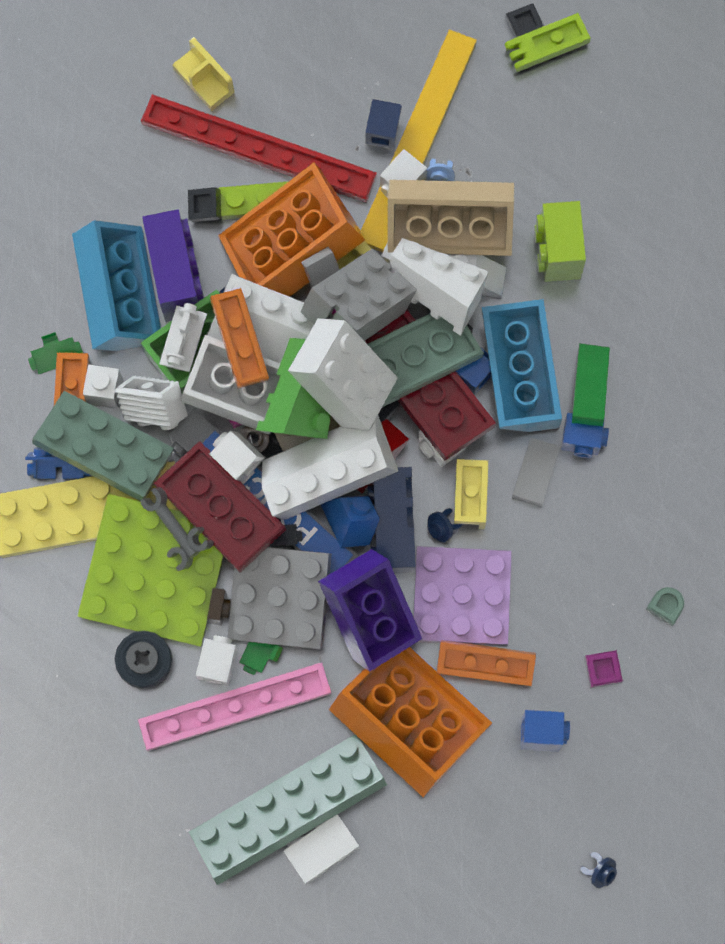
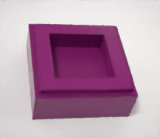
M617 650L585 655L590 688L623 682Z

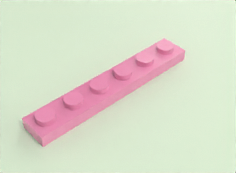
M321 662L138 719L146 750L151 751L331 695V690Z

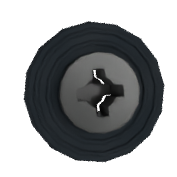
M139 631L133 632L121 641L116 649L114 660L116 670L122 680L133 687L143 689L154 687L165 679L170 672L172 655L169 646L162 637L153 632Z

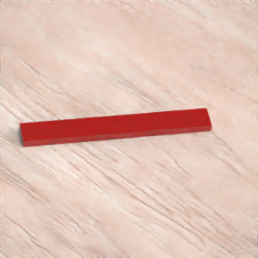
M153 94L141 119L142 125L293 178L312 163H315L336 193L367 203L377 177V172Z

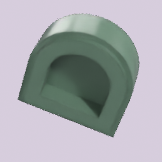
M662 588L656 592L646 610L673 626L684 609V598L674 588Z

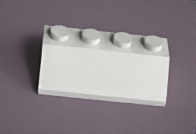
M231 274L224 292L242 288L262 356L281 363L289 339H306L314 326L301 313L304 302ZM331 314L329 319H333L334 314ZM214 317L207 336L223 341L216 317Z
M377 415L370 430L339 427L328 432L327 439L313 438L263 460L262 489L271 515L286 520L398 472V468Z

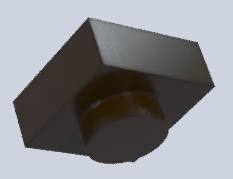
M212 589L207 616L209 624L222 626L223 617L229 618L231 599H227L228 595L225 589Z

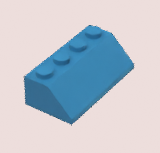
M94 220L72 234L92 349L120 351L141 347L142 341L161 329L142 226Z
M544 299L482 307L499 429L534 432L560 428L562 414Z

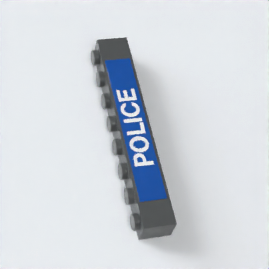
M194 408L172 430L169 437L173 443L171 447L174 448V452L181 458L199 441L212 452L215 448L213 443L222 432ZM258 465L245 481L240 482L270 511L262 489V468ZM309 510L286 520L281 519L283 525L296 524L297 531H302L303 541L298 542V544L286 545V549L332 553L330 574L359 557L350 547L341 548L335 534Z

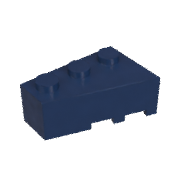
M397 467L398 472L374 481V485H368V496L372 504H375V510L380 518L374 535H376V547H370V550L372 549L389 559L395 574L415 573L412 467Z

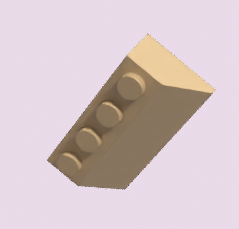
M389 180L388 252L393 253L401 239L404 238L444 254L512 256L514 183Z

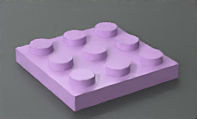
M417 546L414 620L423 638L418 642L441 643V640L475 645L508 646L511 551Z

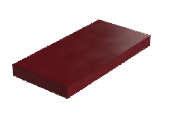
M199 441L153 484L156 488L164 489L167 499L195 528L203 527L205 529L201 534L207 540L212 539L214 541L213 546L241 573L287 529L276 517L271 515V512L239 480L234 479L210 455L211 451Z

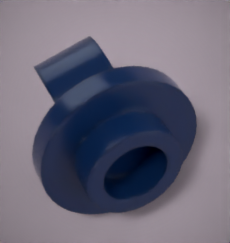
M451 508L445 509L442 513L436 511L428 517V531L433 538L440 542L450 540L453 534L462 526V524H451L447 518L453 512Z
M592 852L590 855L597 861L596 868L589 870L582 866L580 868L586 877L591 879L592 885L596 888L610 885L617 875L616 861L610 857L603 859L600 854Z

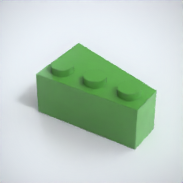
M289 339L276 374L280 379L275 392L268 395L266 403L270 404L264 421L258 422L256 430L327 439L330 414L288 372L306 339Z

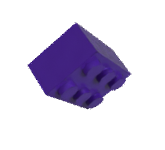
M179 209L142 216L159 304L165 322L173 320L176 306L184 307L185 303L195 305L204 298L200 278L197 276L199 275L188 220L187 218L181 219Z
M372 549L318 581L353 660L368 671L375 669L423 639L389 559Z

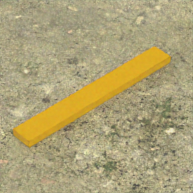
M450 29L448 30L391 162L404 149L424 165L477 43L476 39ZM380 187L362 226L361 233L370 248L383 253L388 242V198L382 193V187Z

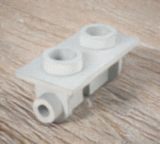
M185 303L184 307L176 306L160 365L190 372L207 313L196 311L197 307L189 303Z

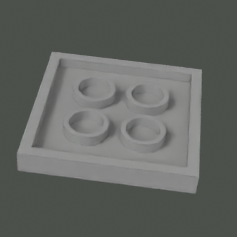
M267 547L241 573L234 568L228 638L240 641L323 649L327 600L318 581L330 574L332 553Z

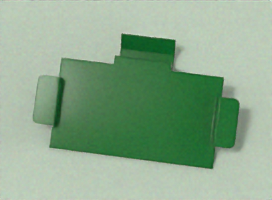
M56 332L41 336L44 347L30 351L32 357L28 358L32 370L37 369L38 374H42L56 369L57 352L83 353L79 341L74 342L73 337L58 341Z
M248 642L239 663L245 665L243 668L245 672L255 675L257 671L262 673L268 660L277 662L283 648L275 644Z

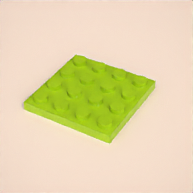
M108 494L77 617L138 632L149 631L163 638L201 647L208 622L207 616L212 589L216 588L224 556L212 546L208 550L200 551L193 558V563L188 569L178 571L176 567L182 562L181 555L178 554L176 557L168 558L167 553L171 548L179 547L180 545L156 512L145 510L141 505V501ZM169 508L187 534L195 528L180 511ZM200 533L198 539L202 544L207 539Z

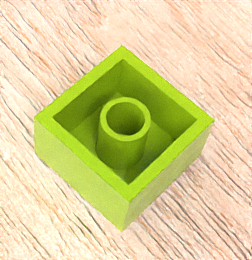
M580 201L543 203L541 214L536 215V225H534L535 243H541L539 244V254H537L538 272L544 273V282L579 280L582 277L586 262Z

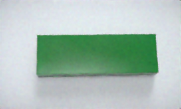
M579 343L571 423L603 427L610 347Z

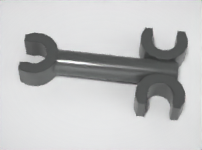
M160 487L153 488L151 491L156 497V503L154 504L150 498H143L141 505L147 511H155L180 546L171 548L167 553V557L172 558L180 554L182 562L176 569L178 571L186 570L192 565L193 558L200 551L210 549L214 541L211 539L204 541L202 544L199 542L198 537L205 530L203 527L193 528L187 534L166 506L167 494L164 489Z

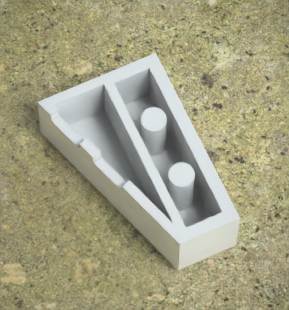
M402 238L391 255L389 263L392 266L391 272L398 271L417 289L411 300L412 303L416 304L418 301L431 310L430 315L437 320L442 317L454 326L453 331L461 336L482 298L489 272Z

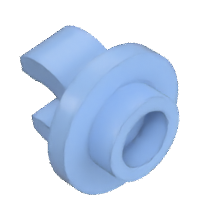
M431 159L430 165L427 168L426 181H454L455 173L452 169V161L448 160L447 165L441 163L436 164V159Z

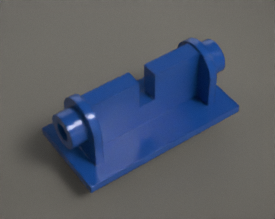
M35 447L34 452H29L25 457V460H33V463H28L27 475L33 476L34 479H56V467H62V479L85 478V476H91L39 447Z

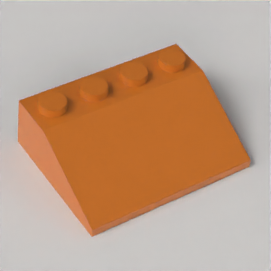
M312 163L218 235L239 277L289 297L309 283L301 263L302 261L326 247L331 249L336 261H338L365 241L355 220L315 163Z
M410 647L371 671L364 669L339 693L329 708L342 723L422 797L444 777L492 724L485 715Z

